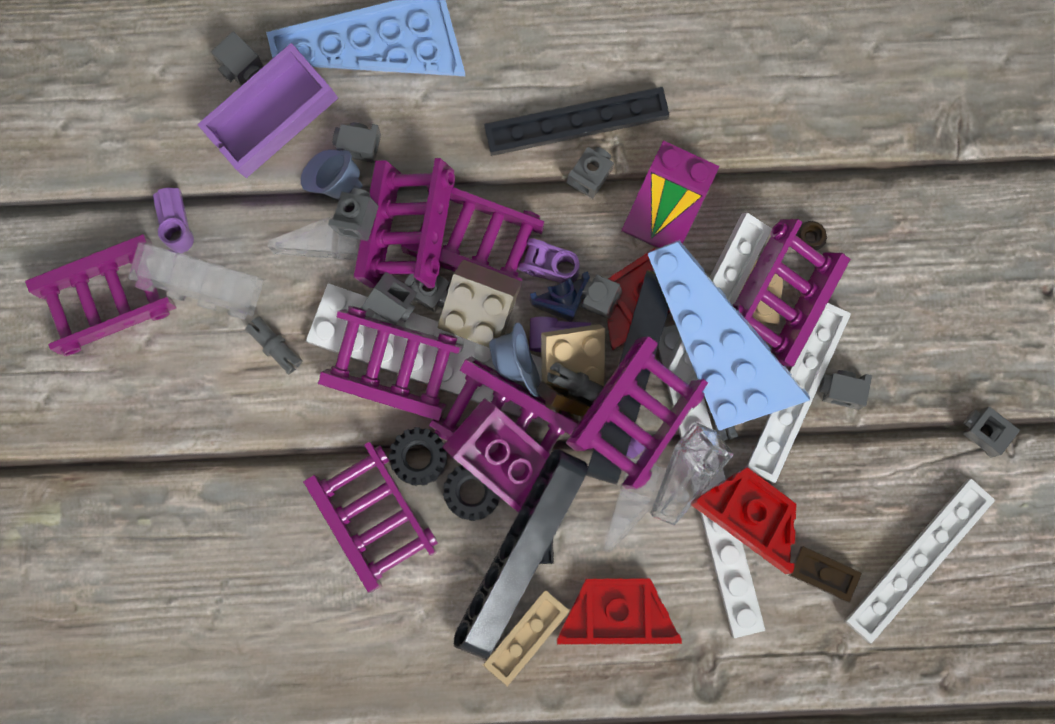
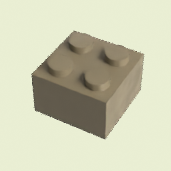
M463 260L453 274L437 328L490 348L491 340L505 334L522 281Z

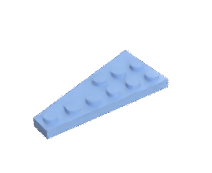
M394 0L266 32L272 58L292 43L312 67L465 76L446 0Z
M680 240L648 253L698 380L704 379L708 382L703 392L705 393L704 396L718 431L810 401L811 397L798 385L789 370L778 361L768 345L743 315L732 306L722 290L716 287L706 275L702 266Z

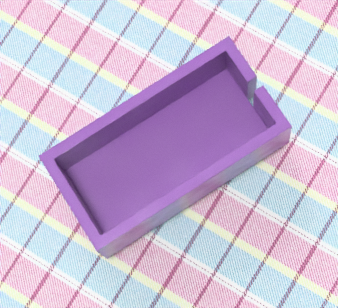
M290 43L197 125L213 144L219 148V151L232 166L247 178L335 102L338 97L304 56Z

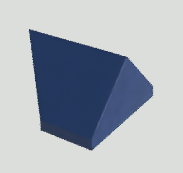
M588 271L582 273L581 279L572 282L571 278L559 285L547 287L549 292L537 296L536 292L531 293L529 299L531 305L559 318L573 322L582 300L583 290L590 280Z

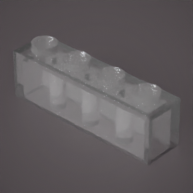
M146 242L138 243L128 277L129 280L136 281L135 287L151 292L154 291L155 287L167 291V297L180 301H185V297H190L198 300L197 305L210 310H215L216 306L229 309L228 315L240 319H246L247 315L254 316L265 278Z

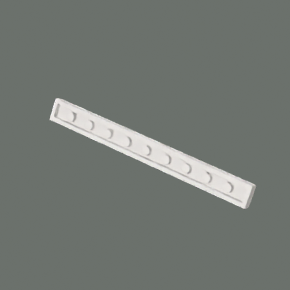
M676 325L663 328L657 348L661 364L664 366L680 337ZM667 385L672 407H674L681 395ZM704 398L698 406L691 408L678 428L696 498L725 480ZM700 512L732 638L765 631L743 543Z

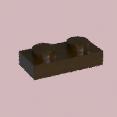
M541 381L536 390L545 400L544 405L548 409L559 414L562 410L567 411V414L577 421L583 419L593 402L582 396L575 397L569 394L568 390L545 381Z
M800 546L794 560V571L788 576L850 603L862 573L811 549Z

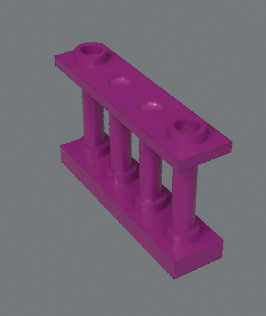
M435 158L432 173L401 174L387 160L375 161L370 197L379 207L368 241L360 240L354 278L367 287L375 288L385 272L389 274H414V278L428 288L435 287L436 277L440 271L439 259L450 195L455 184V170L441 158ZM406 186H430L427 202L396 203L398 189ZM395 215H425L422 231L391 232L393 218ZM419 244L417 261H385L387 248L389 245Z
M453 186L450 200L463 206L447 245H443L441 248L440 267L455 272L461 262L466 260L522 281V278L517 277L518 273L516 270L531 232L542 235L544 221L540 220L541 217L534 212L524 210L521 213L459 190ZM475 209L491 215V219L476 256H472L469 259L461 256V252L458 249ZM504 220L520 226L505 267H501L498 270L490 267L487 260ZM401 244L404 254L417 258L419 244Z
M780 219L772 228L768 243L736 302L732 305L743 315L758 335L772 346L771 352L783 366L794 367L851 260L843 253L824 252L821 255L796 236L803 223L799 219ZM789 247L815 265V269L808 282L781 262ZM774 274H777L800 291V297L794 309L767 290ZM760 300L786 318V323L780 335H777L752 317Z
M144 234L25 280L29 293L38 298L46 299L60 339L48 344L50 350L63 356L73 355L81 351V346L149 319L152 321L163 319L170 315L169 311L177 308L175 302L170 298L165 297L161 299L146 262L148 255L156 252L152 242ZM128 263L134 264L149 303L132 311L117 274L119 267ZM100 274L106 278L119 316L104 322L100 319L87 284L90 282V278ZM70 286L76 288L90 326L74 334L71 332L58 296L60 290Z
M348 306V309L339 310L336 317L347 320V325L336 365L320 373L318 384L439 421L443 417L447 405L439 402L438 393L450 352L459 354L464 346L463 344L456 343L458 338L445 333H439V336L436 337L400 325H393L390 322L366 316L367 311L355 306ZM363 325L378 331L366 374L358 378L349 375L348 365L359 326ZM393 334L407 338L408 341L396 383L388 387L379 384L380 379H378L389 335ZM423 343L438 348L426 393L417 396L409 393L408 384L419 345Z
M649 336L638 338L566 442L575 451H586L587 448H594L626 472L628 476L622 483V486L626 489L641 488L649 481L652 476L651 468L691 408H695L702 401L705 395L703 390L708 384L704 379L693 380L688 385L654 358L655 354L653 351L658 343ZM647 368L681 395L672 410H669L637 385L635 378L641 369ZM629 394L664 421L654 437L619 411L617 404L623 395L627 396ZM605 422H613L646 447L636 464L601 438L599 431Z
M470 356L465 359L459 370L466 374L465 379L467 381L446 419L443 417L439 421L433 419L429 426L436 429L435 433L440 438L448 440L459 428L456 425L477 387L482 385L494 390L492 393L494 397L491 403L500 411L505 402L509 403L510 400L521 406V414L515 424L524 432L532 419H536L537 416L549 422L547 425L549 429L540 444L549 454L560 434L564 435L566 432L571 435L579 421L569 416L567 411L562 410L559 414L548 409L544 405L545 400L541 396L535 397L528 388L514 380H507L495 369Z
M368 442L364 445L370 454L366 458L329 480L325 478L320 480L319 477L313 475L303 481L365 589L368 593H372L382 587L379 579L383 578V573L426 548L430 556L436 554L437 552L433 546L437 545L438 542L429 527L423 530L386 468L385 464L390 461L382 447L379 445L375 448L371 442ZM377 466L386 482L344 508L342 506L336 508L330 498L335 495L334 491ZM393 493L402 510L361 535L358 533L352 535L347 527V524L351 522L350 518ZM409 520L418 537L380 561L369 563L363 554L367 550L366 546Z

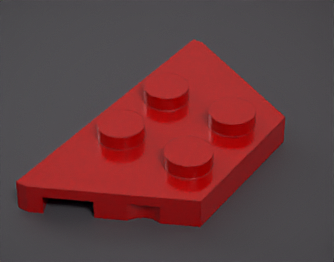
M649 252L608 278V280L620 284L623 290L611 319L607 318L610 345L613 351L626 341L647 269L654 271L648 256Z
M747 467L739 470L692 500L690 505L785 575L793 573L794 563H790L791 545L795 544L796 531L794 529V521L796 519L797 504Z
M651 578L585 579L557 637V645L682 644V639L671 621L670 615L662 603Z

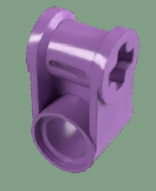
M528 239L527 246L529 248L524 262L519 265L518 269L534 277L545 278L558 283H563L571 278L572 282L577 280L580 272V263L575 253L552 246L541 240ZM562 262H570L573 264L574 269L570 273L565 274L559 272L557 267Z

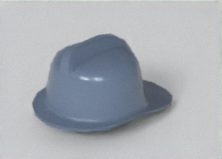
M325 150L316 154L305 166L300 183L302 188L308 192L324 193L336 199L340 198L341 192L350 193L352 188L361 189L363 185L358 180L360 170L351 159V153L346 150Z
M515 323L511 333L490 341L492 362L495 370L507 380L524 381L530 393L535 397H539L540 395L536 390L541 383L540 376L530 353L525 331L520 323Z

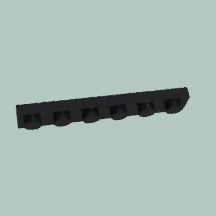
M662 86L486 123L484 128L490 155L495 156L669 119L670 114Z

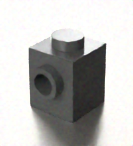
M234 31L211 51L220 65L218 68L220 73L229 82L235 79L241 86L264 67L259 55Z

